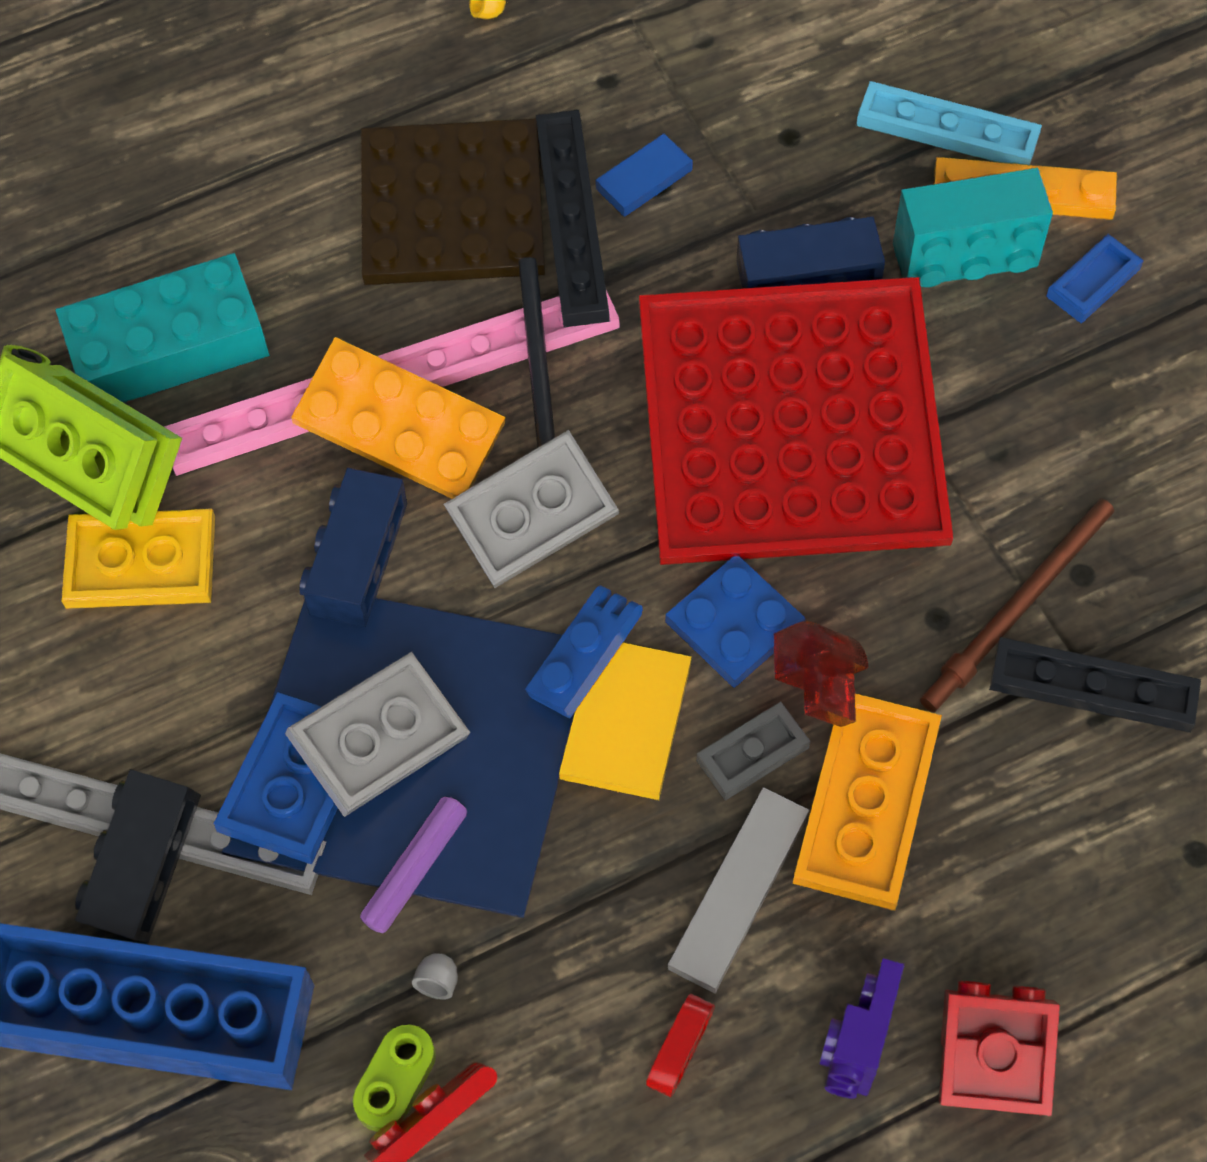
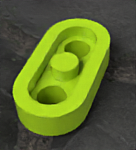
M401 1025L392 1029L382 1040L353 1096L355 1113L366 1128L378 1132L389 1122L396 1120L398 1124H401L407 1117L413 1102L416 1100L434 1066L436 1058L432 1040L422 1028L414 1025ZM410 1043L416 1046V1053L410 1059H401L397 1056V1051L403 1044ZM377 1092H386L390 1095L388 1104L383 1108L371 1106V1098Z

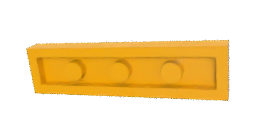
M936 158L934 184L1038 168L1053 215L1113 220L1116 210L1117 172Z

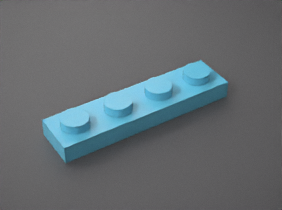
M872 81L868 85L858 113L856 125L994 162L1030 165L1042 127L1040 124Z

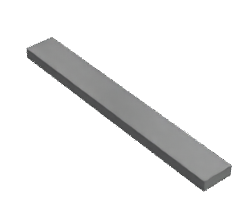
M0 753V810L99 836L105 829L108 830L115 811L112 809V798L118 785ZM197 807L179 859L312 895L319 876L313 870L318 856H321L326 845L325 841L322 842L312 865L307 863L304 872L223 855L222 850L230 843L231 837L216 832L213 823L218 812ZM259 847L258 850L259 857L265 862L274 861L279 853Z

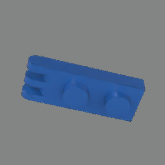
M601 585L598 586L525 688L530 698L570 719L641 617L642 605L634 601H630L627 604L626 597L617 593L611 596V590Z

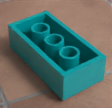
M235 253L55 309L75 374L123 403L270 356L260 321Z

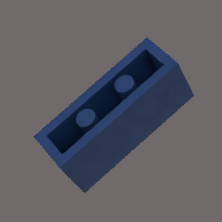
M874 216L866 218L848 217L837 222L816 225L800 224L794 228L774 231L757 230L749 234L738 235L736 262L742 289L882 280L885 259Z
M347 468L342 484H335L329 501L331 515L327 526L321 525L316 534L314 550L317 554L312 567L307 566L304 569L300 581V595H303L309 615L366 627L407 507L403 479Z

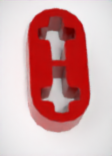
M691 993L688 995L656 1057L647 1078L646 1086L670 1098L674 1095L710 1022L715 1009L714 1004Z

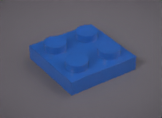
M733 556L666 613L665 623L735 688L805 627L806 618L740 556Z

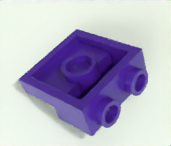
M883 958L877 975L867 972L857 1007L847 1004L843 1021L831 1019L819 1063L820 1065L830 1067L824 1088L829 1093L848 1099H855L857 1094L868 1096L878 1070L904 964Z

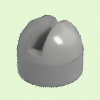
M433 953L425 957L418 965L412 985L417 991L435 999H449L453 995L458 980L456 965L445 954Z

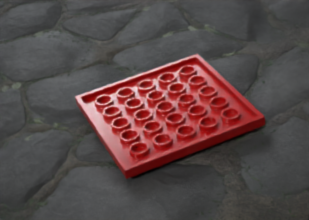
M919 277L639 295L660 565L728 561L733 556H740L742 559L951 546L954 538Z

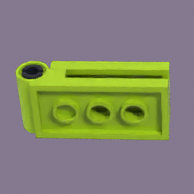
M4 346L0 357V458L114 530L127 528L129 521L140 527L153 525L182 437L65 367L50 365L51 361L45 355L22 346Z

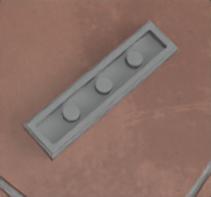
M763 787L668 963V970L714 994L716 993L809 816V809Z

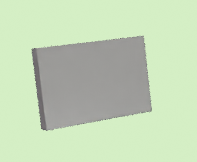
M569 430L444 503L446 510L494 588L619 514L617 506Z
M412 652L291 725L285 732L288 739L344 817L466 739L471 733Z

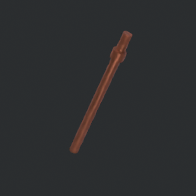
M1104 499L1098 500L961 654L954 653L941 667L942 675L920 698L921 704L927 710L935 713L957 688L963 689L977 674L976 666L998 643L1000 637H1003L1114 513V508L1108 501Z

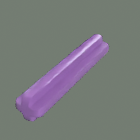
M452 797L440 799L366 905L360 919L370 929L380 933H384L389 929L466 817L467 809L459 801Z

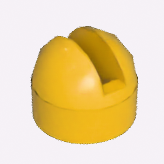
M470 0V12L475 18H496L503 12L506 2L505 0Z

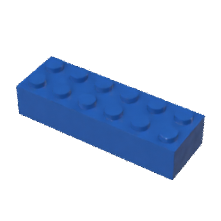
M0 923V1047L286 1090L293 1089L315 986L306 967Z

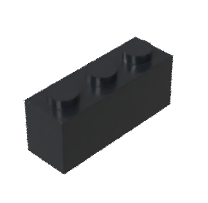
M132 769L129 770L126 780L120 781L115 789L112 798V809L115 811L108 830H103L96 841L93 855L97 861L90 880H85L77 893L75 908L78 910L75 921L149 944L201 794L187 786Z

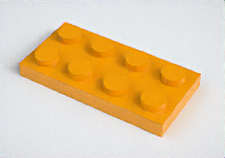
M337 337L332 341L291 417L293 424L451 499L473 486L505 424L504 416Z
M842 690L793 884L895 911L942 715Z

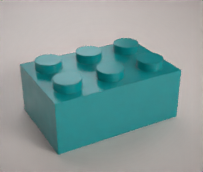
M1033 168L901 190L892 244L902 278L919 277L922 287H933L947 281L959 279L977 280L990 274L1008 271L1020 273L1030 268L1038 267L1053 215L1039 169Z

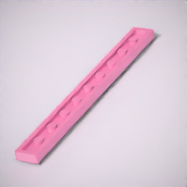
M607 290L610 322L564 328L560 296L541 302L546 352L619 328V316ZM523 308L377 357L441 387L528 359ZM312 378L165 426L168 430L182 437L173 464L176 476L310 432L293 424L291 417Z

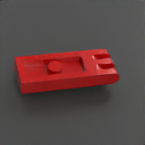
M473 1062L443 1088L439 1084L431 1086L413 1102L412 1106L416 1109L415 1112L401 1124H398L396 1120L389 1122L370 1139L369 1143L373 1148L364 1154L365 1158L369 1162H406L496 1084V1071L479 1062Z

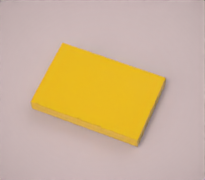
M213 509L157 511L153 525L140 527L129 521L127 528L116 530L90 514L68 515L61 600L65 609L211 603L215 533Z
M622 643L574 713L559 772L560 780L659 800L691 667V656Z

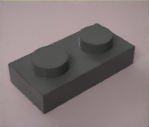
M779 702L698 752L696 761L726 801L809 749L810 740L783 703Z

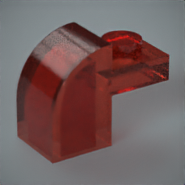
M810 621L798 622L774 633L775 680L804 690L805 715L839 727L856 722L854 674L869 668L868 659L862 645L850 636Z

